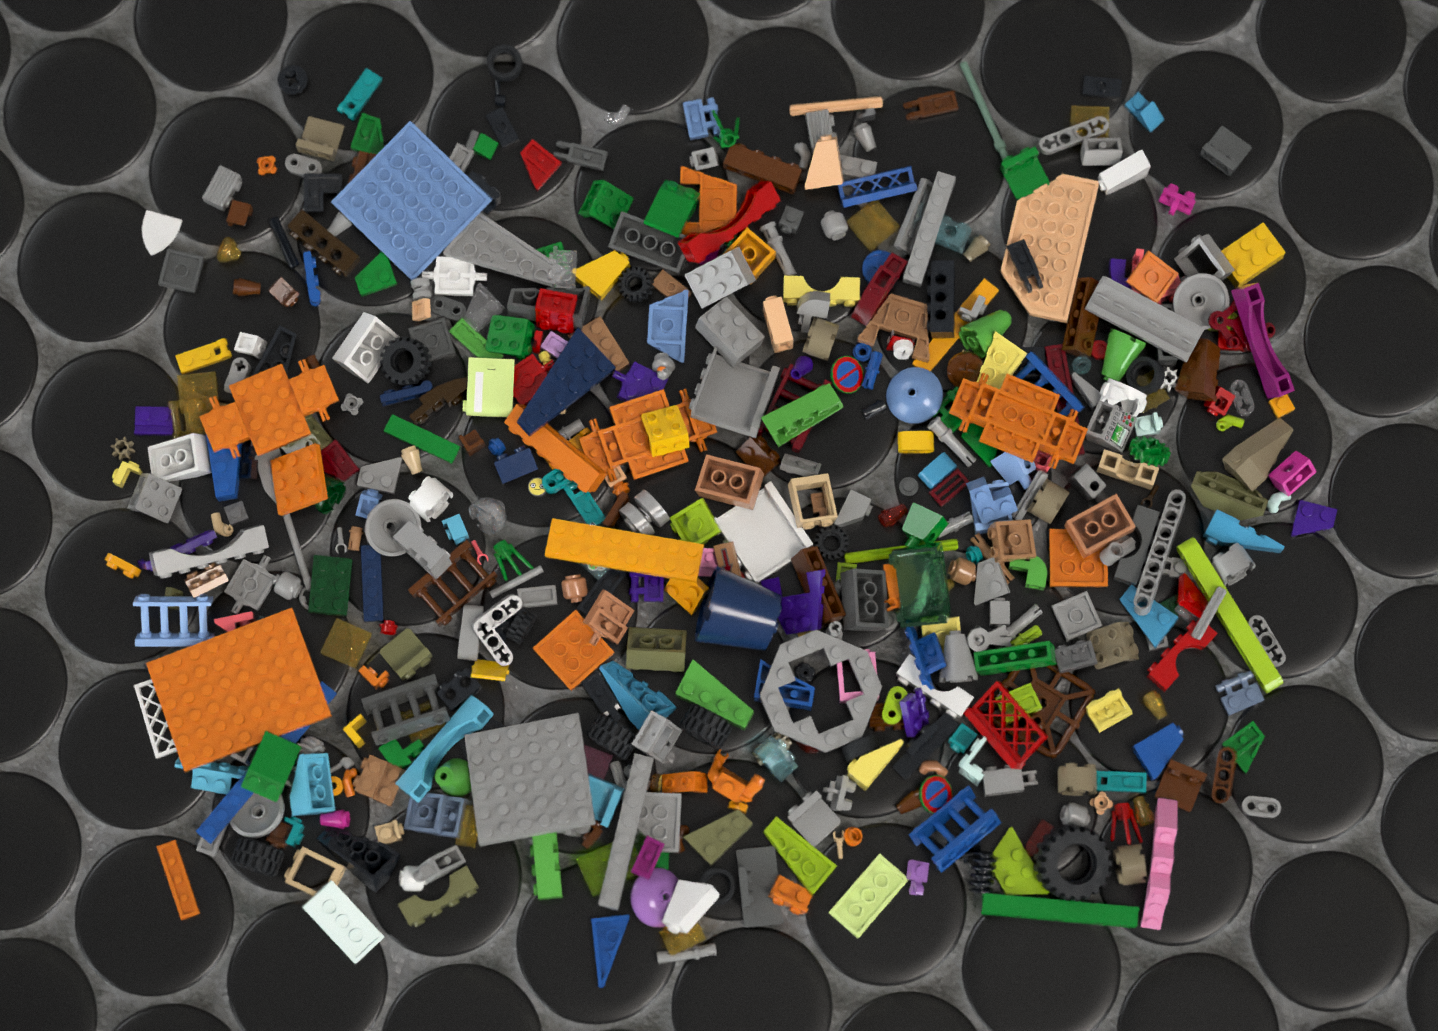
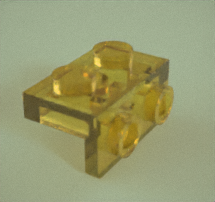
M466 805L460 839L456 838V845L475 848L478 834L474 806Z
M698 921L688 933L679 932L675 934L670 932L667 926L663 928V931L659 932L671 956L706 939Z

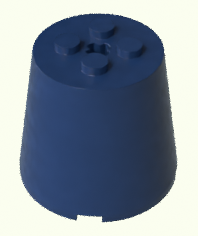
M716 566L707 585L710 589L708 597L703 599L694 636L695 641L765 651L778 628V622L776 621L782 609L780 605L781 595Z

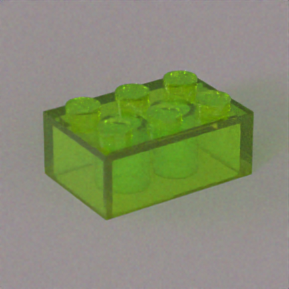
M613 842L576 859L593 897L602 892ZM633 845L625 882L638 876L631 872L638 857L635 845Z

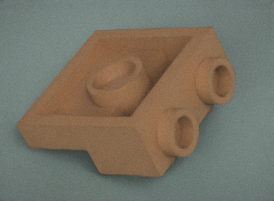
M1031 519L998 521L992 523L990 528H988L987 535L989 539H992L993 545L990 548V555L992 558H995V563L1034 559L1036 557Z
M214 562L209 563V567L204 568L200 572H197V570L190 572L186 575L187 578L184 579L193 598L229 581L221 565Z
M372 755L369 758L365 757L361 764L362 774L361 776L357 775L353 782L354 791L391 807L399 791V787L395 783L406 770L395 767Z

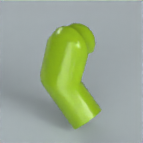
M1226 415L1217 421L1216 427L1219 431H1225L1231 426L1242 428L1244 419Z

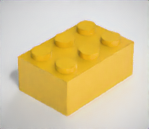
M1264 222L1221 251L1235 270L1228 276V279L1235 288L1243 286L1280 261L1286 253Z

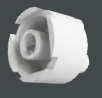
M428 476L422 481V486L417 491L414 490L408 499L410 500V506L425 521L430 522L429 518L433 517L436 519L448 507L449 503L447 500L449 497L452 499L453 493L436 478Z

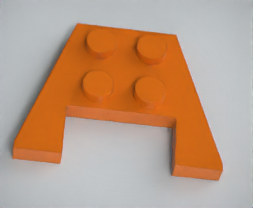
M681 166L680 183L683 185H700L699 222H688L681 234L687 236L691 232H710L727 224L737 213V184Z

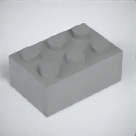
M739 247L685 274L701 308L756 281Z
M727 297L703 314L695 326L714 348H717V351L733 368L758 349L765 338Z

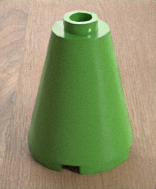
M998 310L960 327V340L967 350L971 348L982 359L987 355L995 331L1002 336L1009 328L1011 316L1007 311Z
M1111 329L1101 373L1104 375L1103 379L1108 381L1110 378L1119 382L1130 364L1144 349L1146 343L1118 330Z
M460 758L450 759L436 771L435 780L445 794L451 797H463L470 793L471 781L467 761Z

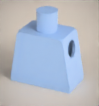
M1007 452L990 461L1006 482H1009L1011 485L1018 480L1024 490L1028 488L1032 481L1028 474L1036 469L1034 462L1031 463Z

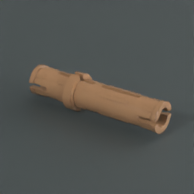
M980 533L975 535L979 543L974 537L970 539L974 546L980 548L986 560L992 558L990 546ZM999 562L1004 576L1013 581L1015 577L1005 567V562Z

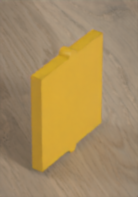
M478 659L472 666L471 677L505 681L506 675L509 674V665L502 666L497 661Z

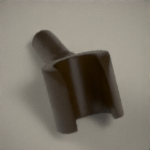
M1155 484L1148 497L1141 501V506L1145 500H1149L1150 506L1148 508L1152 507V499L1159 488L1158 485Z

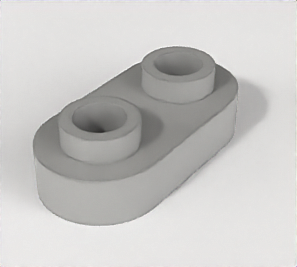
M291 154L285 160V166L292 174L304 177V174H322V166L315 159ZM294 160L298 161L297 165H291V162ZM310 166H315V170L310 171Z
M1248 796L1242 801L1241 809L1248 816L1275 818L1281 812V804L1274 798ZM1248 803H1252L1254 805L1253 810H1250L1248 808ZM1268 805L1273 806V812L1267 810Z

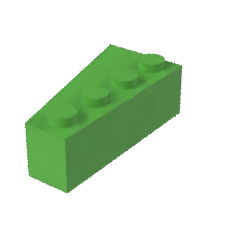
M829 383L819 386L815 391L761 417L777 446L780 447L842 409L843 404Z

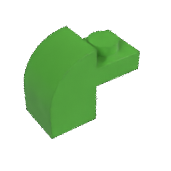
M1038 556L1034 559H1029V561L1021 559L1009 562L1008 569L1027 572L1025 588L1044 591L1047 568Z

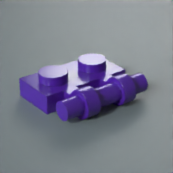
M629 572V578H631V588H629L631 602H639V595H644V602H664V577ZM639 578H644V588H639Z
M922 688L914 689L915 694L908 693L900 701L907 737H914L922 729V726L929 724V712L925 707L926 697L922 692Z

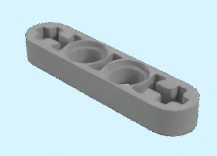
M1099 116L1044 136L1040 140L1039 150L1041 153L1049 155L1082 143L1084 138L1091 139L1092 137L1101 136L1108 130V120ZM1097 122L1104 124L1103 130L1098 127L1093 129V134L1091 133V128L1096 127ZM1085 128L1088 134L1085 137H1081L1078 135L1077 130ZM1063 134L1068 135L1070 142L1062 143L1060 136ZM1054 138H1056L1058 147L1056 146V143L1052 144L1050 149H1048L1047 147H1043L1046 141L1048 144H1051L1054 142Z

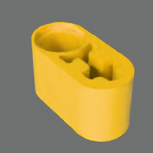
M901 431L897 433L899 453L934 452V432Z

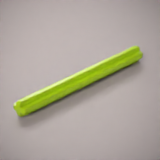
M957 539L934 541L929 547L919 543L916 550L911 552L913 555L957 550L958 541ZM905 546L850 552L845 553L844 559L845 563L851 564L897 558L900 551L909 549Z

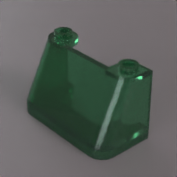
M942 542L892 550L891 554H889L890 566L893 565L894 569H896L901 606L899 611H896L897 622H900L901 628L947 623L951 617V607Z

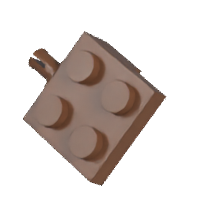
M602 590L583 621L594 632L589 643L596 646L600 638L604 637L610 642L618 644L628 629L626 624L635 610L608 591Z

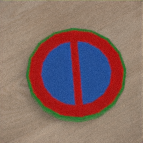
M851 356L837 358L831 367V380L835 388L842 393L850 394L861 387L864 375L862 366L857 359Z
M932 775L921 784L919 790L921 805L932 814L953 798L950 783L940 775Z

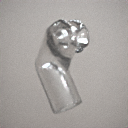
M622 105L619 112L606 113L604 121L609 125L622 124L631 109L626 105Z
M1181 605L1175 608V612L1187 622H1191L1193 619L1196 620L1197 616Z

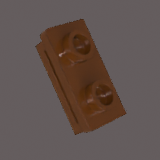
M758 434L756 438L750 437L736 451L747 465L761 468L764 473L763 479L782 462L779 454L767 445L765 438Z

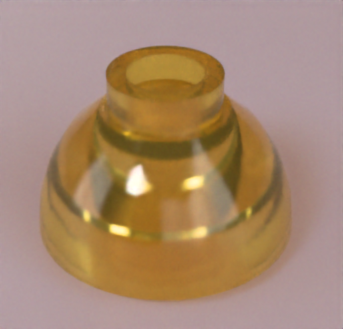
M229 236L224 238L217 253L218 261L229 262L233 259L237 261L241 254V250L238 249L236 242Z

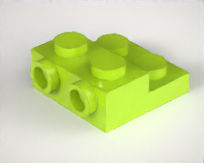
M704 498L699 499L670 517L672 521L670 525L673 531L679 534L682 541L705 544L708 542L707 540L722 532Z

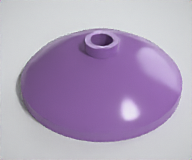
M654 868L649 880L638 876L631 890L632 908L636 916L648 926H666L662 921L678 883V878L672 872L662 868Z

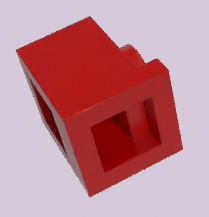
M1216 386L1215 396H1217L1218 403L1215 405L1216 402L1206 401L1204 406L1208 408V413L1216 417L1218 414L1225 416L1236 396L1222 387Z

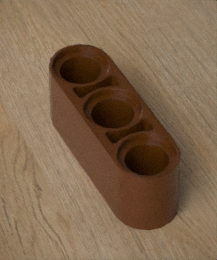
M1233 747L1222 748L1218 753L1212 789V798L1217 803L1228 801L1232 794L1237 762V752ZM1225 750L1232 753L1231 761H1226L1223 758ZM1221 770L1229 772L1228 780L1221 779ZM1218 789L1226 791L1227 796L1225 799L1218 798Z

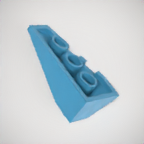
M1216 510L1203 535L1206 542L1215 546L1218 544L1231 547L1233 544L1239 543L1244 549L1281 553L1285 547L1266 535H1256L1257 532L1254 528L1250 526L1242 527L1239 525L1240 520L1219 510Z
M615 661L600 666L599 669L624 712L639 731L651 710L667 718L676 709V706L660 691L654 692L647 687L648 683L645 681L639 682L633 678V674Z

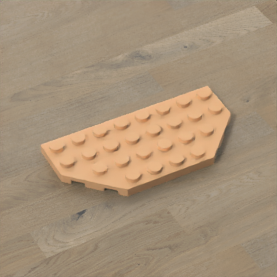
M1061 174L1050 182L1049 186L1044 184L1034 190V193L1017 201L1007 245L1025 239L1038 268L1043 288L1039 289L1036 286L1033 276L1028 278L1032 286V292L1027 293L1023 281L1020 280L1008 253L1007 246L1001 274L1030 316L1067 323L1099 187L1098 181Z

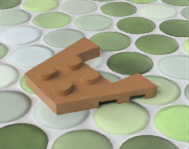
M890 294L873 319L867 324L864 331L858 336L857 342L874 346L879 329L892 332L894 329V334L917 340L912 358L928 363L930 354L927 332V304Z

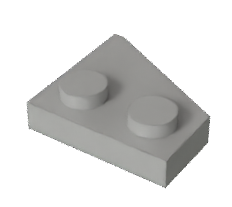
M995 558L978 563L974 597L975 605L1010 593L999 562L995 563Z

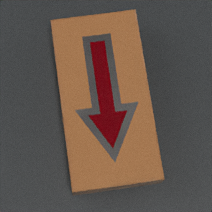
M734 542L715 545L714 550L718 567L741 576Z

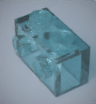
M770 735L754 752L770 773L782 782L798 766L794 762L795 756L789 750H785L786 744L780 738L776 740Z

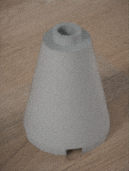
M961 630L949 631L950 635L945 637L943 650L947 666L940 670V683H945V679L950 681V683L972 681V677L973 680H978L965 634H961Z

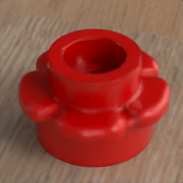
M385 620L383 624L379 625L381 633L385 635H395L398 629L395 622Z

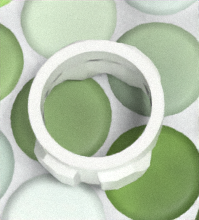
M1110 378L1107 382L1103 383L1100 389V401L1105 402L1108 400L1110 405H1115L1121 401L1122 409L1128 413L1132 412L1134 417L1143 412L1147 404L1146 394Z

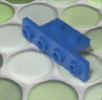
M906 621L907 629L904 631L908 640L911 641L909 647L912 654L916 657L914 663L921 673L919 679L923 686L927 685L932 690L934 686L930 674L947 666L938 636L933 632L918 639L916 629L909 621Z

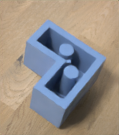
M985 477L966 483L982 524L1018 511L1009 486L991 493Z

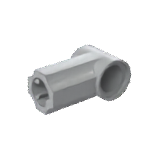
M1126 535L1116 542L1110 543L1100 552L1099 558L1103 564L1111 566L1120 558L1136 549V542L1132 537Z

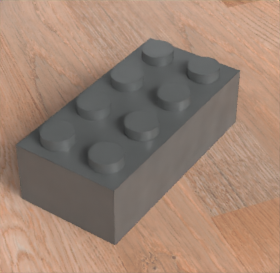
M621 211L608 247L681 275L686 258L677 242L686 235L680 234L679 237H675L643 224L644 219Z

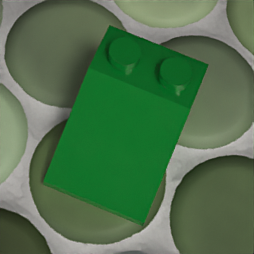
M665 180L643 224L679 237L695 212L700 193L692 188L681 186L675 181Z
M265 731L241 787L277 803L302 746Z

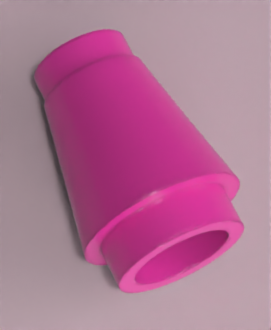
M343 809L321 814L320 823L321 825L344 829L350 825V813Z

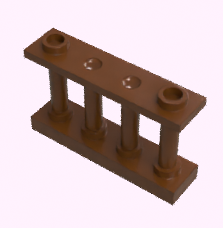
M467 540L450 553L449 559L452 564L436 580L427 573L408 589L414 599L417 596L419 598L422 597L439 618L436 620V624L439 627L450 623L453 619L452 616L464 607V604H467L484 588H490L497 582L496 578L498 576L496 572L493 571L489 575L471 555L473 548ZM461 558L466 560L483 579L475 588L456 567V563ZM446 571L451 572L469 592L461 600L442 580V575ZM431 584H436L454 604L447 612H444L428 594L427 588Z

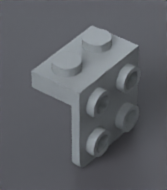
M817 791L814 793L809 792L802 799L804 802L799 807L795 805L788 811L790 815L787 817V820L813 847L818 845L841 823V820L821 799L822 796Z

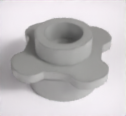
M349 393L345 396L341 409L351 412L352 415H357L363 400Z

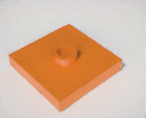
M1147 251L1126 280V283L1146 298L1158 303L1179 273L1153 253Z

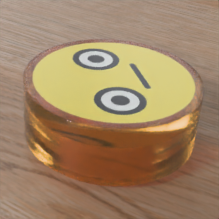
M655 773L651 780V792L659 793L662 785V774Z

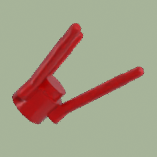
M1130 803L1114 805L1115 811H1111L1110 840L1114 841L1116 820L1118 818V821H1123L1127 844L1130 845L1128 820L1131 819L1137 838L1142 843L1143 840L1133 814V809H1130Z

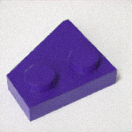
M1299 500L1291 536L1295 537L1301 534L1332 529L1337 509Z

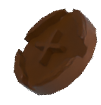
M969 351L960 352L949 360L947 376L950 382L958 388L963 378L977 382L980 369L984 363L975 353Z

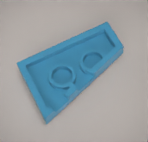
M1130 585L1120 598V602L1156 649L1177 622L1178 616L1155 600L1147 615L1140 616L1134 611V597L1137 588ZM1139 602L1137 605L1140 607L1147 606V603Z

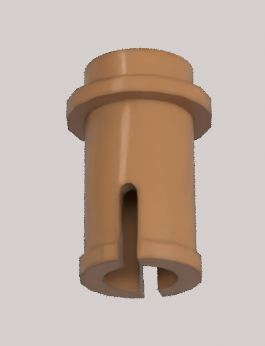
M351 526L348 550H360L361 536L364 534L362 532L363 528Z

